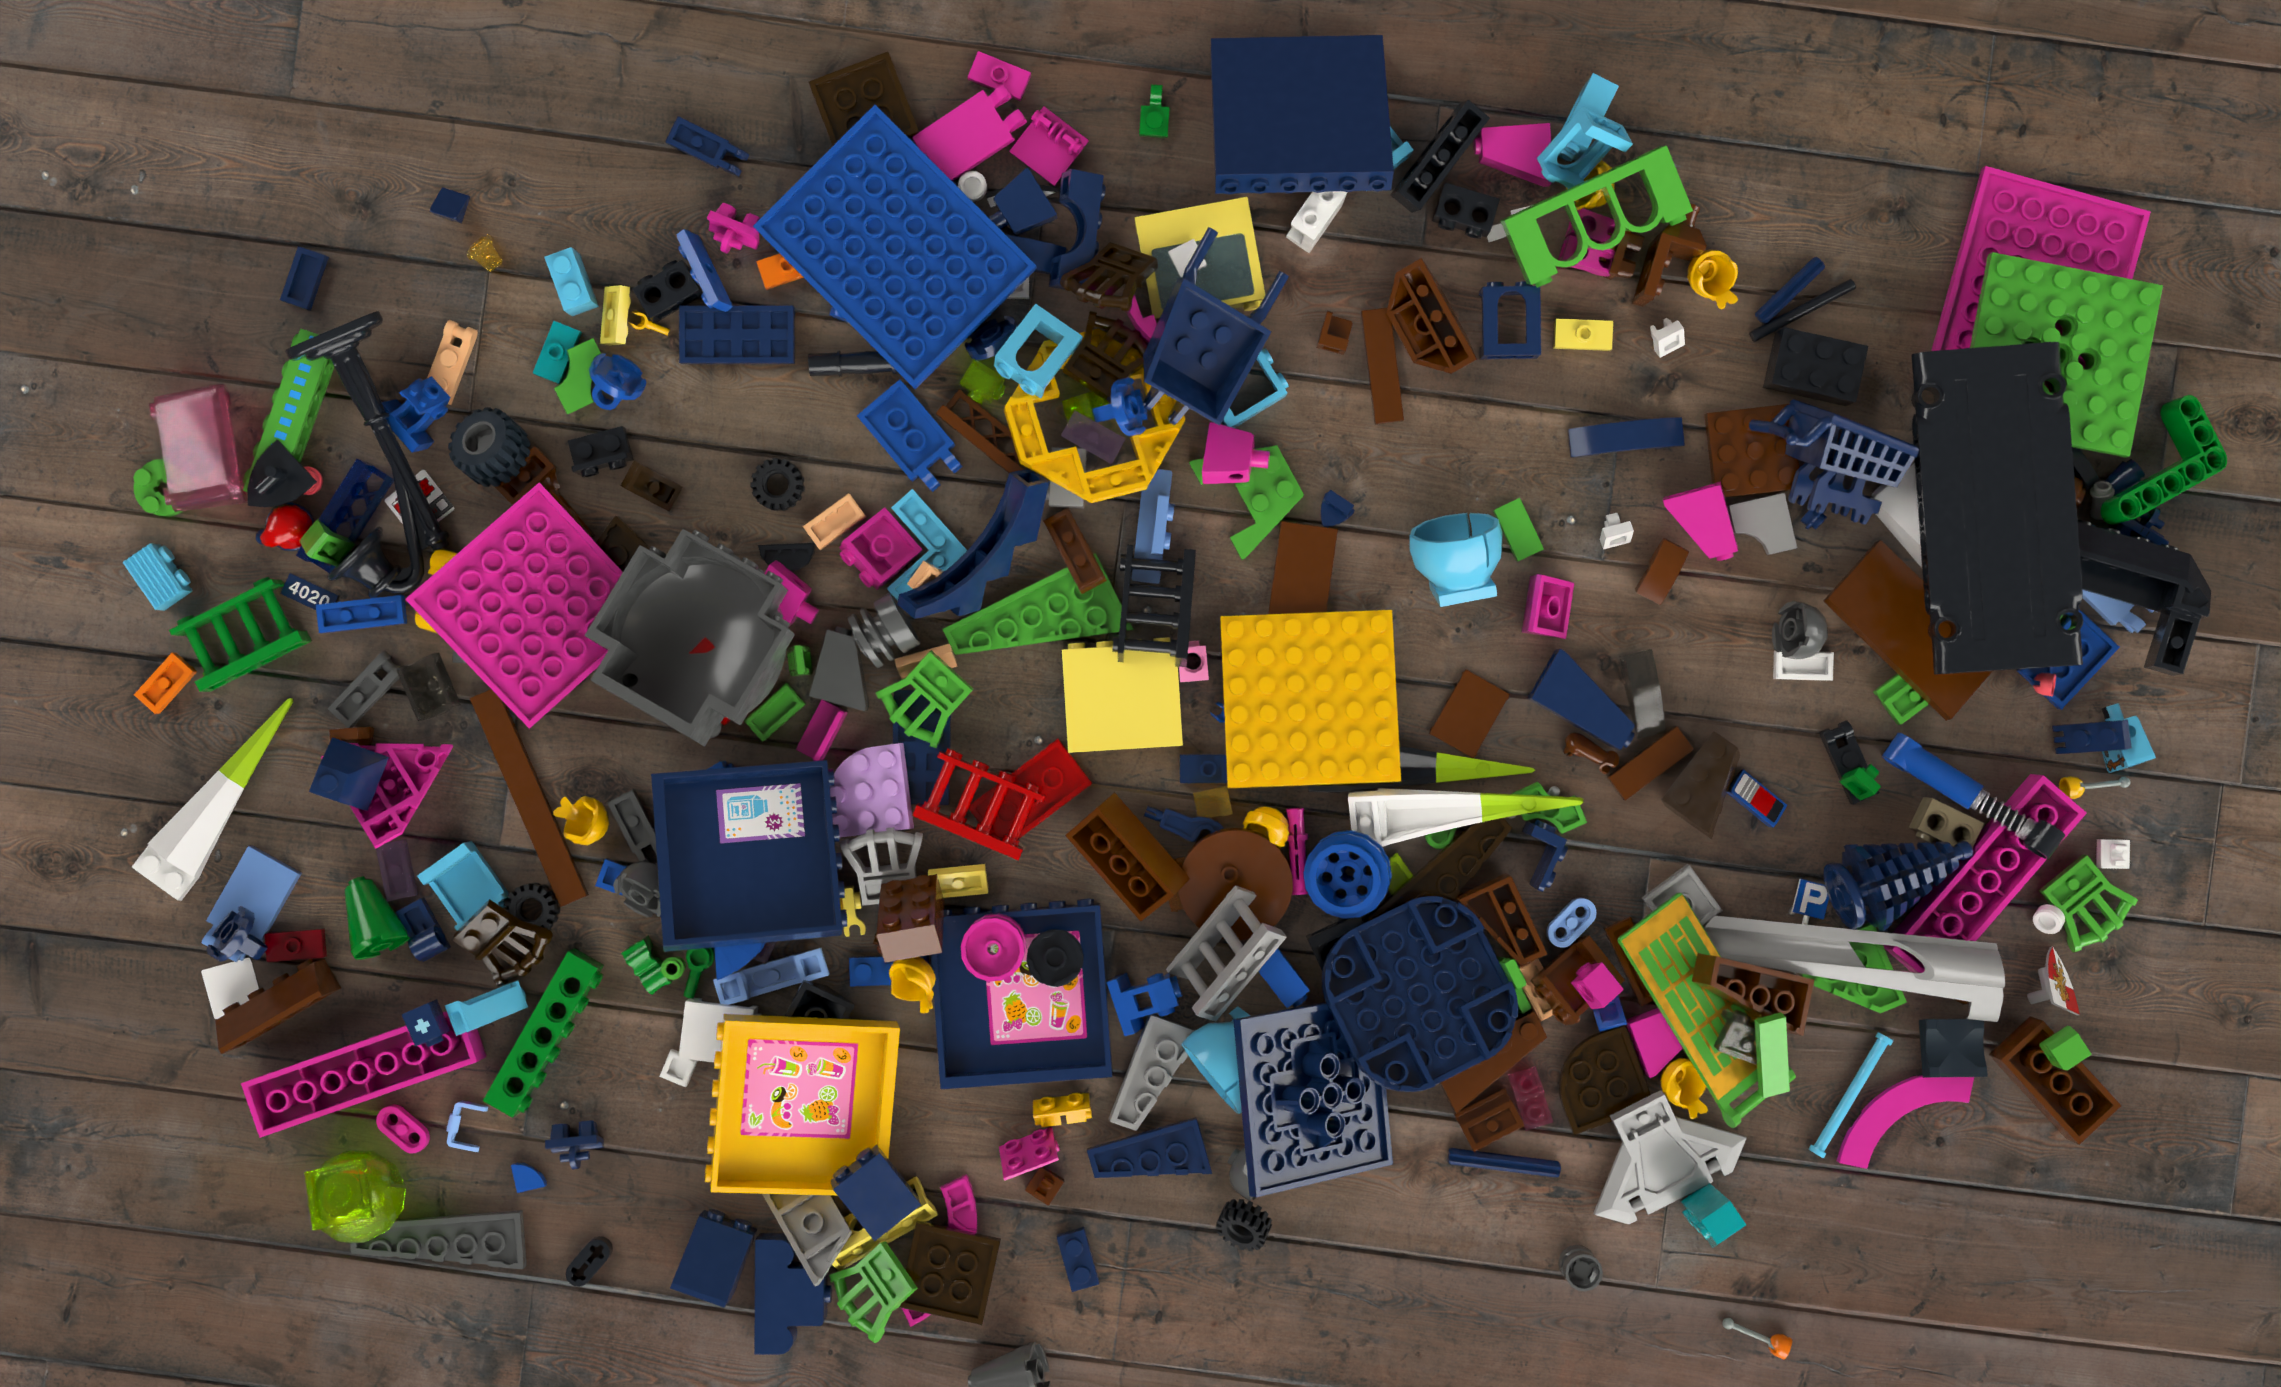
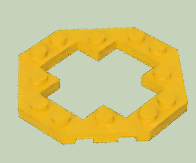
M1099 328L1094 329L1090 344L1097 348L1107 333ZM1085 332L1079 333L1083 336L1082 341L1084 339ZM1113 339L1104 353L1114 358L1123 344ZM1051 340L1044 341L1027 371L1039 369L1058 345ZM1132 347L1121 364L1127 366L1142 356ZM1072 354L1069 356V358L1066 360V362L1062 365L1060 369L1064 368L1066 363L1071 358ZM1143 367L1130 375L1129 378L1133 380L1141 378L1145 394L1147 395L1152 386L1144 382ZM1055 376L1046 386L1041 399L1035 394L1033 396L1027 394L1018 384V387L1004 408L1020 464L1090 503L1146 490L1186 420L1185 416H1183L1177 424L1172 425L1169 423L1168 417L1176 400L1164 394L1151 409L1156 427L1146 429L1142 434L1130 436L1137 460L1084 473L1076 446L1048 453L1034 407V403L1059 398L1060 392Z

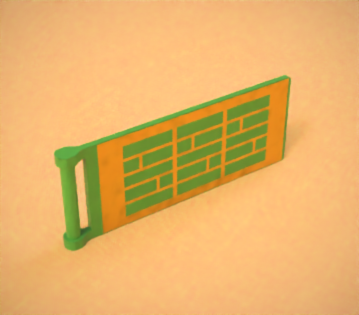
M1676 893L1618 937L1617 941L1720 1108L1724 1121L1731 1128H1735L1741 1123L1742 1117L1766 1099L1757 1090L1736 1108L1733 1109L1729 1105L1758 1081L1754 1020L1758 1019V1017L1692 982L1698 953L1717 957L1721 956L1684 895ZM1789 1067L1790 1083L1795 1079L1796 1076L1793 1070Z

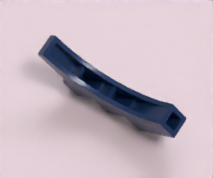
M1029 468L1009 473L1004 493L994 515L970 549L951 567L933 580L918 588L899 594L897 605L914 619L951 610L957 616L980 611L986 581L1009 576L1015 546H1022L1023 544L1037 541L1049 481Z

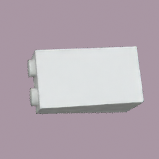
M1914 463L1909 467L1897 488L1882 484L1871 496L1882 501L1879 514H1876L1878 518L1922 568Z

